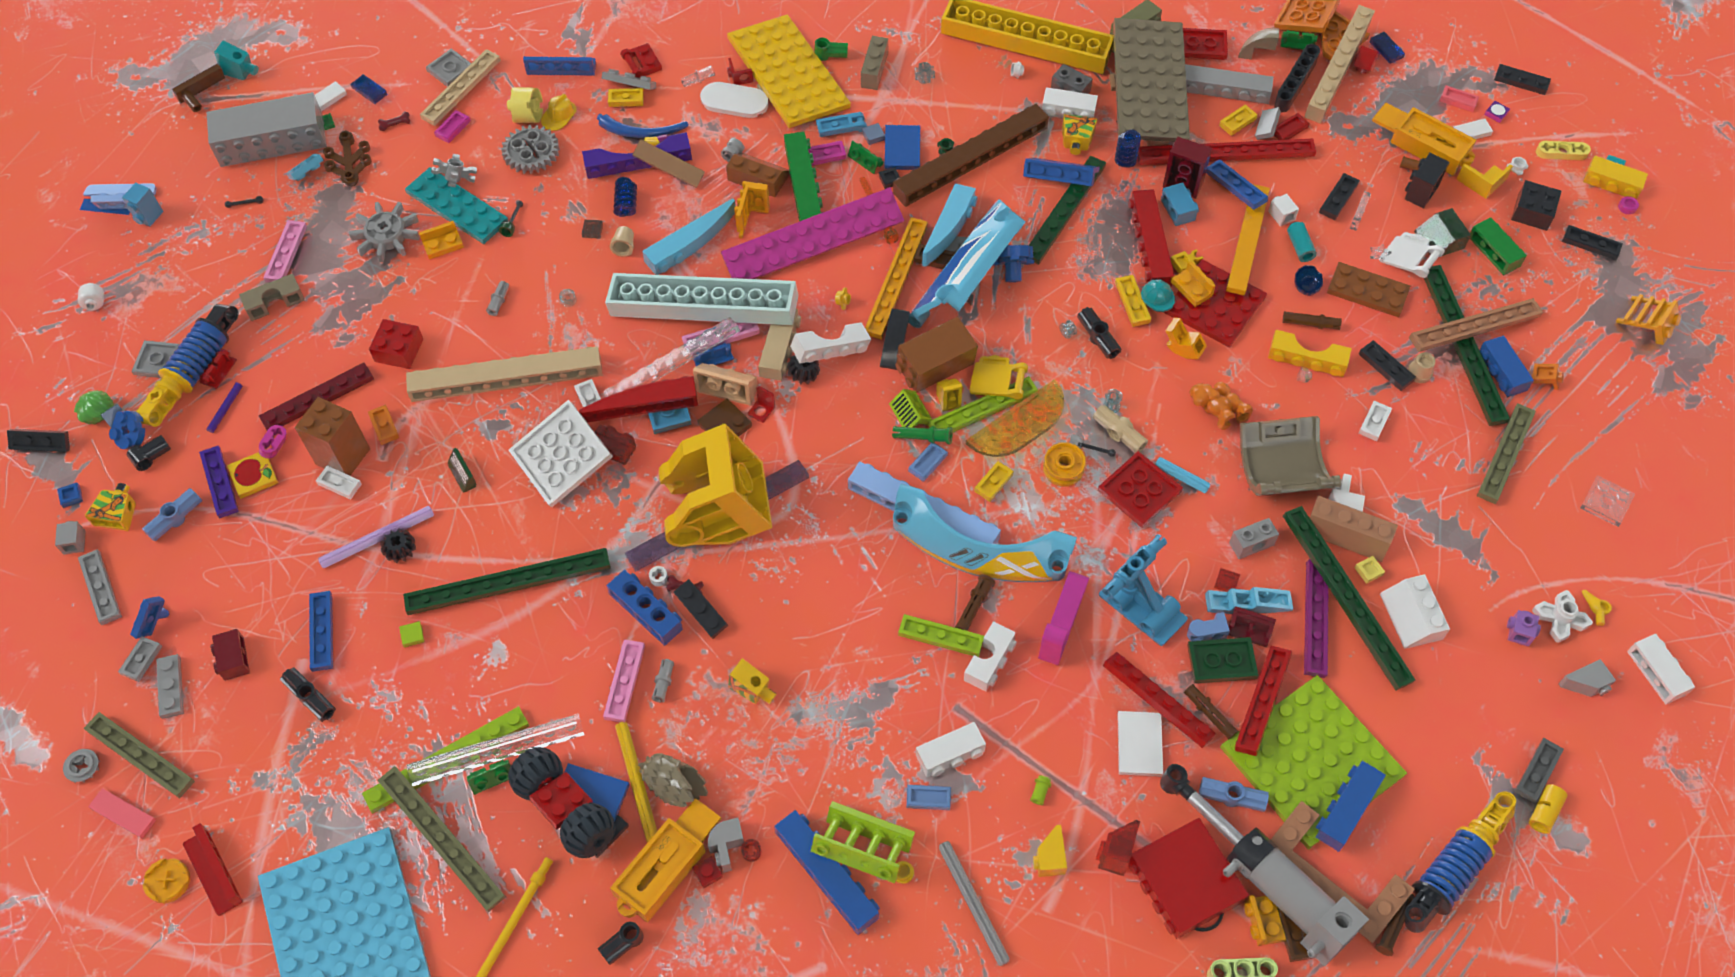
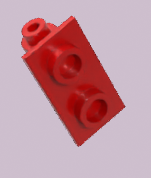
M225 349L219 351L213 361L214 363L202 374L203 378L200 383L217 389L237 359L228 356L230 353Z

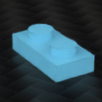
M313 154L285 174L289 179L299 181L306 176V172L320 167L319 163L323 161V158L320 154Z

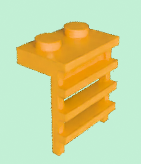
M747 181L742 183L743 190L740 189V198L737 199L738 207L735 206L734 208L737 232H740L739 238L741 239L743 238L751 211L769 213L768 185Z
M1641 294L1638 297L1632 296L1631 301H1634L1633 305L1624 319L1617 318L1616 323L1655 330L1656 344L1664 345L1666 340L1671 338L1675 326H1678L1681 321L1678 301L1666 302L1665 298H1662L1660 301L1655 300L1653 296L1644 298ZM1646 303L1636 320H1631L1641 304ZM1653 305H1657L1647 323H1644L1643 320Z

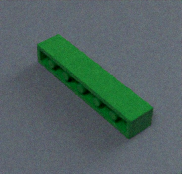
M805 131L784 134V147L799 222L823 213L820 208H823L822 198L817 195V193H820L819 184L814 180V178H817L815 167L812 168L811 165L814 163L813 154L809 153L808 150L811 149L810 139L806 138Z

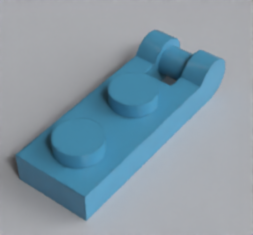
M862 112L816 120L820 137L852 131L862 132V128L867 127V124L864 121L865 118Z

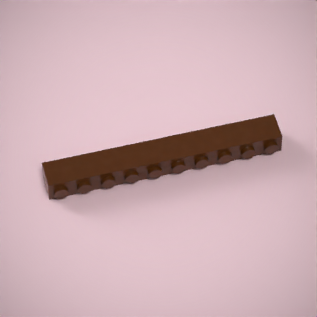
M1037 104L1027 107L1018 114H1014L1007 120L999 122L996 126L983 131L976 137L970 138L965 143L957 145L952 150L941 154L934 160L926 162L923 166L913 169L903 177L897 178L893 182V194L907 207L1048 128L1049 116Z

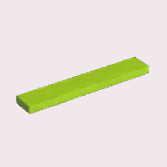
M1028 376L1023 381L1022 390L1024 393L1022 399L986 395L929 421L928 426H936V428L943 429L952 427L954 433L1037 395L1039 390ZM1015 383L1010 384L1009 390L1014 389Z

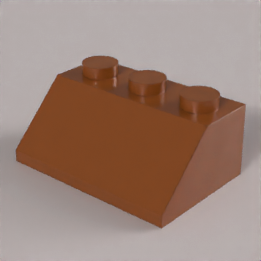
M744 153L734 154L726 166L728 181L742 185L743 181L768 185L769 196L772 197L777 196L790 175L789 169Z

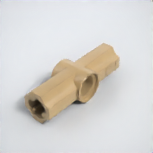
M1101 405L1093 414V419L1107 429L1109 436L1114 441L1123 442L1133 452H1141L1148 444V440L1133 428V424L1128 418L1124 416L1119 417L1106 405Z

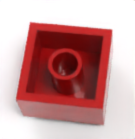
M382 319L369 347V351L374 362L410 369L423 342V336L419 326Z

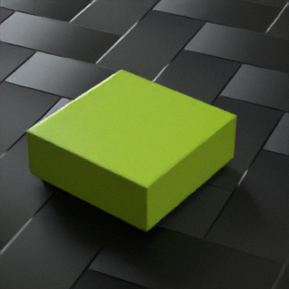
M420 621L399 627L404 648L425 642Z

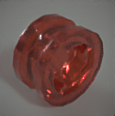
M748 839L742 844L741 853L743 858L749 862H754L760 858L762 851L758 841ZM749 846H754L757 852H753L754 855H749L748 851L745 850L749 849Z

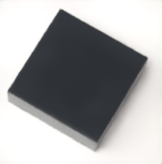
M896 168L879 172V178L884 189L893 187V182L900 177Z

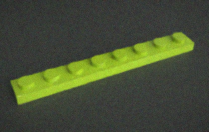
M518 706L402 770L401 773L416 790L519 733L530 725ZM380 783L362 793L372 814L395 802Z

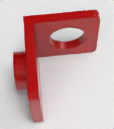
M728 58L729 67H727V73L729 78L732 77L733 84L752 83V69L735 72L732 60ZM743 74L749 75L745 80L740 79V76Z
M758 385L756 387L758 400L748 411V416L764 423L775 409V399L772 392ZM762 407L766 410V413L759 416L755 414V410Z

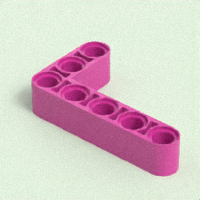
M1069 571L1050 624L1047 623L1038 659L1057 666L1059 665L1089 577Z

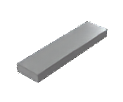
M97 549L78 557L99 623L105 625L121 618L122 615L100 551Z

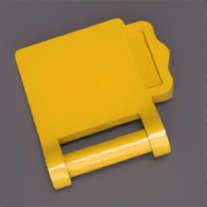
M998 355L982 356L980 361L974 365L970 394L1022 399L1024 393L1022 390L1025 373L1028 371V365L1023 362L1010 364L1009 358ZM1012 371L1017 372L1015 388L1009 390Z

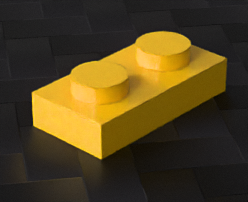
M643 88L608 89L609 107L643 106L644 104Z
M1245 104L1222 119L1219 126L1232 136L1255 121L1257 114Z
M997 461L976 485L974 492L991 502L1013 476L1014 471Z

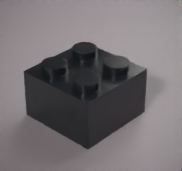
M1429 153L1426 159L1422 158L1417 167L1419 169L1414 170L1410 176L1412 182L1410 181L1405 188L1407 192L1405 200L1424 209L1440 186L1450 162L1432 153Z
M1525 180L1518 194L1511 220L1547 231L1555 217L1562 191Z

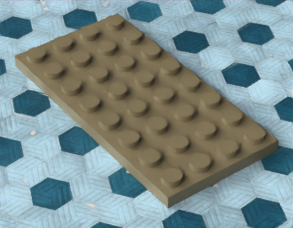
M1114 18L1118 138L1175 142L1177 137L1190 140L1183 23Z

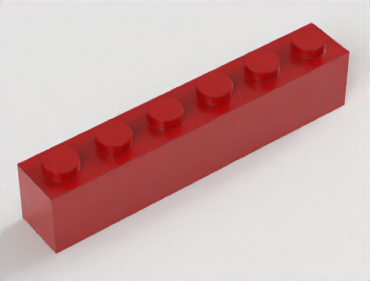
M1154 189L1133 191L1128 205L1129 209H1132L1133 212L1132 223L1136 225L1135 237L1139 239L1138 251L1139 253L1142 252L1141 264L1146 270L1145 281L1162 280L1172 287L1171 280L1174 277V272Z

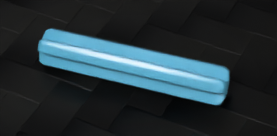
M1162 457L1157 459L1155 465L1163 472L1203 493L1209 490L1211 485L1209 482Z

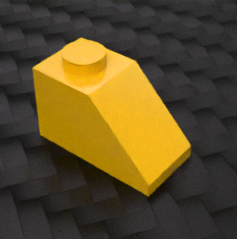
M956 378L937 382L936 394L943 412L961 407L963 386Z
M1061 825L1054 827L1037 848L1036 856H1033V868L1038 870L1039 877L1066 874L1067 862Z

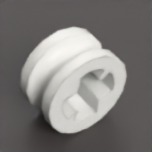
M655 566L649 571L651 584L661 587L667 583L668 575L664 567ZM658 573H661L662 576H660L659 579H656L655 576H657Z

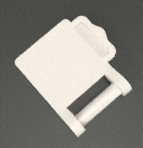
M1404 232L1401 236L1394 238L1379 258V261L1426 278L1431 266L1438 257L1444 254L1445 250L1439 245L1430 246V240L1422 237L1420 234ZM1428 252L1431 253L1424 265L1418 266Z

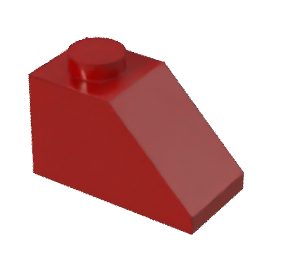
M1361 46L1353 65L1357 67L1356 71L1364 74L1366 71L1371 72L1380 52Z

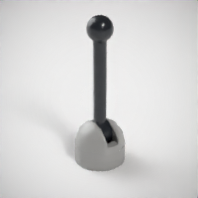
M1071 435L1069 443L1078 446L1080 449L1085 447L1106 453L1110 457L1116 455L1114 449L1107 450L1085 444L1080 436Z

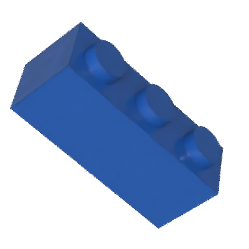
M1505 336L1483 342L1479 351L1490 374L1494 376L1499 384V388L1505 393L1507 398L1528 391L1534 380Z

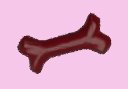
M404 111L400 116L388 120L379 119V130L385 131L388 127L399 123L409 124V112Z
M670 575L667 578L669 584L666 586V589L670 592L673 589L679 588L684 582L677 580L674 575ZM700 581L694 584L696 588L701 592V594H703L701 591V589L704 586L703 582Z

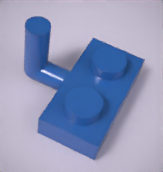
M157 596L143 599L130 633L131 636L135 639L141 638V636H151L158 619L167 618L170 615L169 611L163 607L165 602L163 598Z

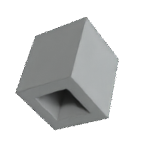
M67 521L57 524L55 546L63 555L84 552L85 529L78 521Z

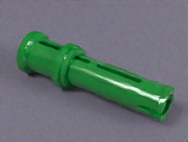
M893 426L892 430L893 432H900L892 433L894 439L928 440L930 443L946 442L951 444L953 438L952 427L943 429L931 426L927 429Z

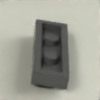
M1543 738L1514 792L1535 803L1541 795L1564 749Z

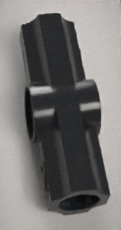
M1086 307L1078 313L1077 318L1090 334V341L1100 348L1107 359L1115 358L1121 353L1122 349L1108 331V324L1101 321L1092 308Z
M295 667L287 669L282 673L280 681L321 722L329 720L333 716L336 708ZM308 692H311L309 696L304 697Z

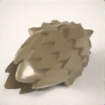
M657 753L651 757L647 756L646 761L638 764L641 768L642 780L646 782L649 790L654 791L655 796H659L664 803L685 807L687 806L685 802H692L695 798L699 800L700 796H707L708 794L704 786L706 781L697 773L698 771L694 767L681 762V760L673 758V756Z

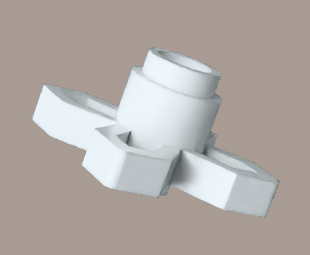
M1568 590L1557 594L1555 605L1543 601L1532 609L1533 613L1539 616V620L1552 622L1549 634L1557 643L1570 636V628L1581 632L1593 624V621L1586 613L1579 612L1575 598Z

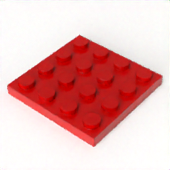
M1202 259L1197 266L1214 282L1213 296L1195 307L1178 291L1175 295V304L1169 311L1164 313L1173 318H1181L1184 324L1230 348L1262 304L1267 293L1249 283L1247 284L1245 296L1227 292L1230 273Z

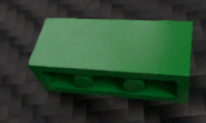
M1491 217L1474 225L1468 236L1503 275L1521 267L1527 256Z

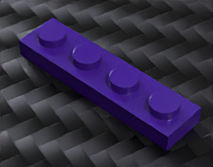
M218 445L200 451V457L217 516L220 519L239 512L221 448Z

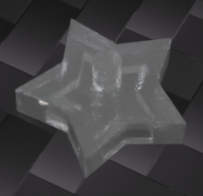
M1384 243L1378 247H1370L1372 252L1370 259H1379L1383 262L1384 258L1392 253L1391 250L1385 248Z

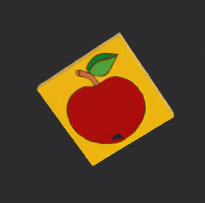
M259 452L227 465L240 499L279 483L269 458L262 457Z

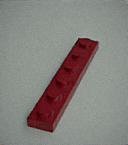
M365 362L260 414L259 418L267 431L274 425L284 426L304 416L317 397L331 402L374 380V377Z

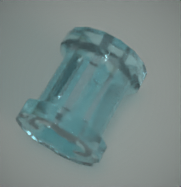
M1117 389L1108 390L1105 394L1103 405L1117 413L1121 407L1122 393Z

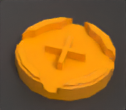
M160 859L146 871L143 890L146 896L156 903L165 904L173 902L180 898L188 889L190 872L187 866L178 859Z

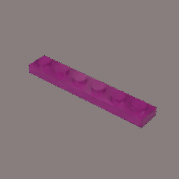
M1311 559L1306 562L1304 675L1314 677L1318 675L1320 678H1325L1328 675L1329 587Z

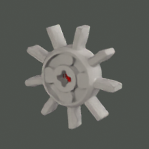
M375 202L376 214L367 218L357 213L355 215L357 221L364 225V229L349 231V236L352 241L366 239L357 247L360 256H363L372 248L377 249L379 262H384L386 250L396 248L398 253L405 256L406 252L401 244L404 239H420L418 231L406 229V227L419 222L416 213L401 218L400 215L404 210L401 202L396 204L392 212H383L380 203Z

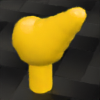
M1582 590V594L1592 612L1596 614V625H1605V615L1611 612V604L1595 597L1587 590Z

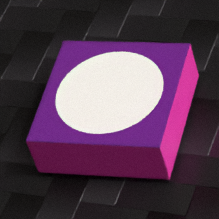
M1494 101L1484 115L1500 123L1509 113L1510 108Z

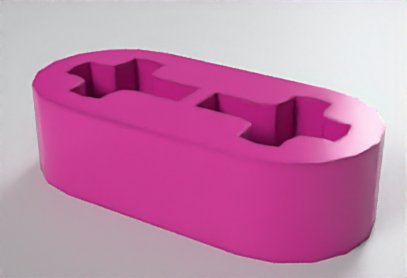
M274 425L268 429L259 443V454L262 457L273 458L277 455L286 440V429L280 425Z

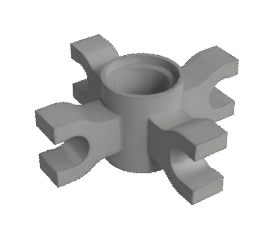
M453 154L447 163L434 158L433 164L439 167H432L431 173L445 174V179L449 181L448 186L456 187V182H459L461 178L474 183L475 176L469 174H476L477 168L463 167L464 163L459 160L460 155Z

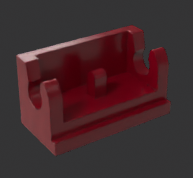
M1235 606L1228 626L1230 630L1228 635L1235 638L1251 637L1252 643L1267 648L1276 619Z

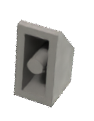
M1599 659L1565 675L1558 684L1561 688L1592 697L1598 693L1602 696L1611 691V685L1616 679L1602 660Z

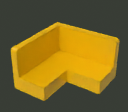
M1464 164L1456 180L1487 199L1507 180L1513 165H1508L1504 170L1494 165L1483 175L1470 165Z

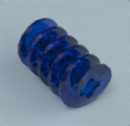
M1127 130L1118 136L1114 158L1118 166L1133 167L1136 165L1141 136L1137 131Z
M620 177L615 181L613 212L619 217L632 216L636 213L638 187L636 183L627 177Z

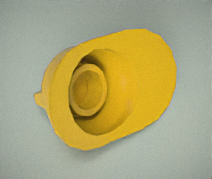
M564 93L561 96L551 98L548 103V109L541 118L542 126L551 131L562 129L576 113L577 108L575 104Z

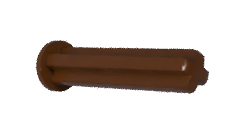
M1413 894L1408 897L1387 924L1380 943L1375 946V949L1383 955L1393 956L1394 954L1393 947L1405 922L1406 907L1415 898Z

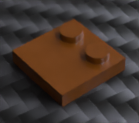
M727 398L697 420L698 425L704 431L726 424L738 437L752 427V422Z

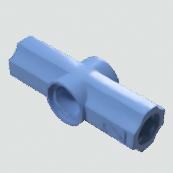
M189 488L174 502L162 505L160 514L144 526L142 530L153 541H157L170 528L182 525L185 516L200 504L202 499Z
M1202 777L1199 794L1203 798L1223 802L1228 807L1241 806L1265 812L1268 803V792L1244 787L1237 781L1227 783ZM1229 791L1237 793L1238 797H1232Z

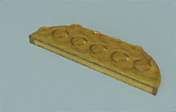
M1055 379L969 437L966 440V445L977 453L992 457L1007 456L1018 452L1051 429L1059 421L1064 408V394L1061 386Z

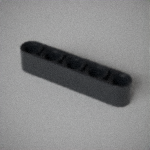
M1309 44L1304 48L1279 89L1274 108L1279 107L1281 112H1287L1316 66L1320 54V48L1317 45Z

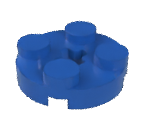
M118 411L112 428L109 430L110 439L114 440L119 448L129 450L135 445H141L145 437V428H142L141 422H144L142 416L136 411Z

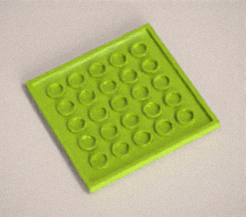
M1318 675L1274 706L1257 757L1235 751V744L1240 731L1220 746L1222 751L1255 789L1268 792V804L1284 822L1301 801L1320 815L1300 840L1308 850L1320 841L1315 837L1319 831L1316 829V826L1322 817H1328L1329 812L1326 809L1333 799L1337 801L1340 797L1337 791L1342 783L1348 784L1351 778L1347 775L1353 765L1358 767L1363 760L1386 774L1370 803L1407 774Z

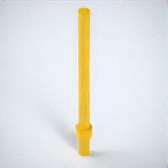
M545 857L538 871L533 873L530 878V885L476 977H487L539 886L543 885L546 879L545 875L553 863L551 859Z

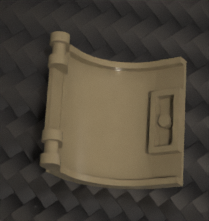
M1318 416L1240 423V449L1243 469L1248 485L1256 496L1341 487L1340 476L1335 475L1331 477L1323 461L1320 446V418Z

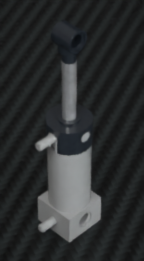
M1178 764L1169 765L1160 779V786L1163 791L1168 794H1180L1235 846L1227 857V861L1230 864L1223 870V874L1226 877H1230L1238 870L1246 879H1249L1307 934L1300 943L1308 950L1307 954L1310 958H1316L1326 966L1368 922L1369 918L1345 896L1337 903L1331 899L1257 827L1243 836L1189 785L1190 781L1187 779L1188 774L1184 767Z

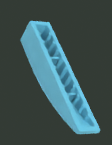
M955 183L923 251L922 266L926 267L935 260L957 237L967 218L971 217L972 206H976L978 196H975L976 188Z
M732 198L644 249L642 253L646 265L655 275H659L676 264L683 262L701 249L733 217L736 206L735 200Z

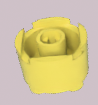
M513 87L511 89V98L507 101V109L511 111L513 123H539L541 121L543 108H540V102H543L538 88Z

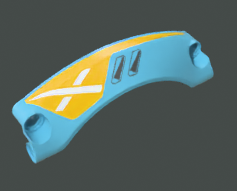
M901 483L896 495L895 511L893 513L894 529L917 548L946 565L972 575L979 576L984 574L995 580L1011 582L1059 581L1065 576L1070 555H1072L1076 544V536L1055 530L1040 538L1024 543L1010 545L985 543L969 538L948 526L932 509L922 489ZM902 518L906 519L907 521L904 523H900L897 520ZM1058 566V567H1060L1062 570H1061V571H1055V570H1053L1052 567Z

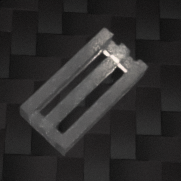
M1364 191L1350 229L1357 231L1371 193Z

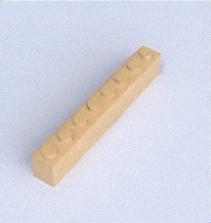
M1361 5L1358 6L1308 104L1304 118L1321 124L1371 24L1375 10Z

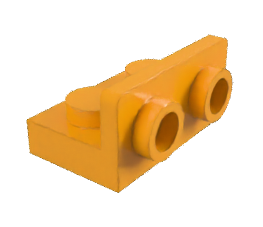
M454 221L419 232L429 260L464 248Z
M1192 261L1187 264L1186 270L1174 276L1171 280V283L1195 307L1213 296L1214 282Z
M1254 895L1249 896L1244 903V911L1246 917H1250L1252 924L1250 932L1253 940H1256L1258 946L1284 942L1286 937L1277 906L1267 896L1256 898Z

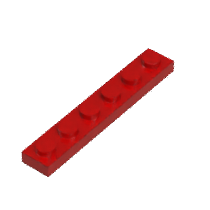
M1270 646L1236 741L1235 751L1257 757L1292 656V650Z
M1118 652L1114 653L1104 662V668L1201 748L1205 747L1214 738L1216 733L1208 725L1199 720L1191 711L1182 706L1175 698L1160 688L1158 684L1154 683Z

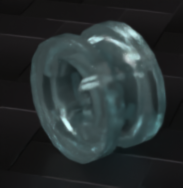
M565 289L560 292L559 300L563 306L572 307L576 304L577 298L573 290Z
M1071 320L1060 324V331L1065 338L1069 339L1072 335L1077 334V328Z

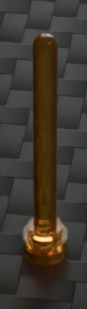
M860 177L859 181L866 195L874 194L866 178ZM888 227L884 229L883 237L886 243L892 244L898 241L899 234L893 227Z

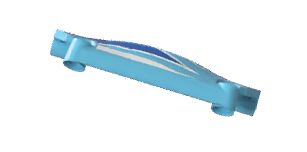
M997 200L912 310L909 323L913 327L920 328L930 316L929 310L941 303L945 305L947 302L959 312L969 299L968 297L1026 221L1014 213L1003 201Z

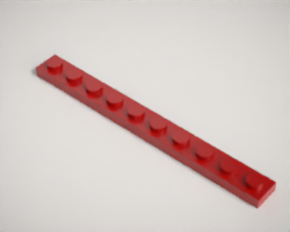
M1313 138L1202 144L1212 148L1209 162L1218 161L1219 159L1222 161L1315 157L1317 152ZM1173 145L1138 147L1139 165L1168 164Z

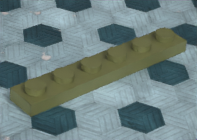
M1518 403L1516 404L1477 493V497L1493 504L1497 503L1536 413L1535 410Z
M100 712L83 728L179 799L195 782L187 774Z

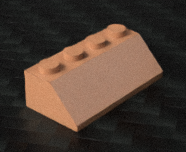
M1319 495L1309 517L1324 541L1366 557L1374 556L1379 562L1383 561L1398 528V525Z

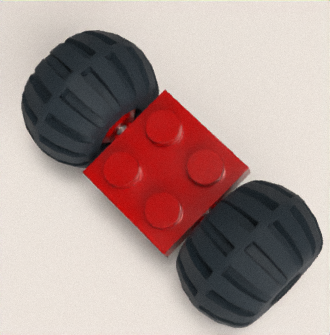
M533 747L515 759L508 773L512 790L519 797L530 800L556 830L560 828L561 842L567 852L575 857L590 858L601 852L610 843L615 834V823L611 813L605 807L593 803V800L567 772L563 773L562 763L553 751L544 747Z

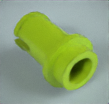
M1039 775L1035 779L1036 785L1030 798L1031 802L1037 805L1044 804L1048 788L1052 786L1050 778Z

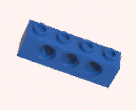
M624 569L606 585L609 595L664 646L683 630L681 617L676 612L669 611L667 604L662 599L657 600L648 586L643 587L634 573L629 574ZM632 591L636 592L634 595H628ZM650 604L648 608H642L643 605ZM664 617L662 621H656L657 618Z

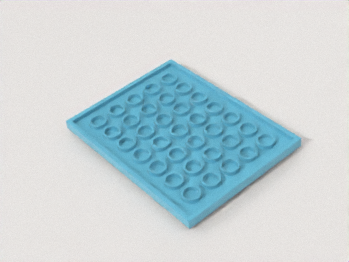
M389 827L258 875L280 977H431L392 831Z

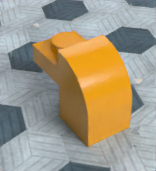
M1174 318L1165 331L1169 337V341L1166 344L1173 353L1183 358L1199 359L1207 347L1201 333L1187 332L1181 318Z

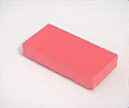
M1446 85L1439 101L1473 112L1480 96Z

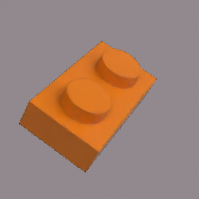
M386 404L367 411L381 445L400 438Z

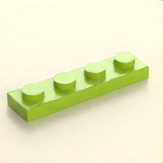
M906 614L903 616L898 631V636L977 657L980 655L984 635Z

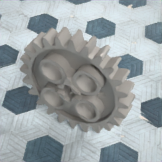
M529 125L528 129L522 126L520 131L516 128V133L510 132V137H505L506 142H502L503 148H501L506 165H509L510 169L515 168L516 172L522 169L523 174L527 170H529L530 174L533 173V170L539 173L540 168L546 170L545 166H552L551 161H556L555 156H559L558 139L555 133L551 134L550 129L546 131L544 126L539 129L538 125L534 128Z

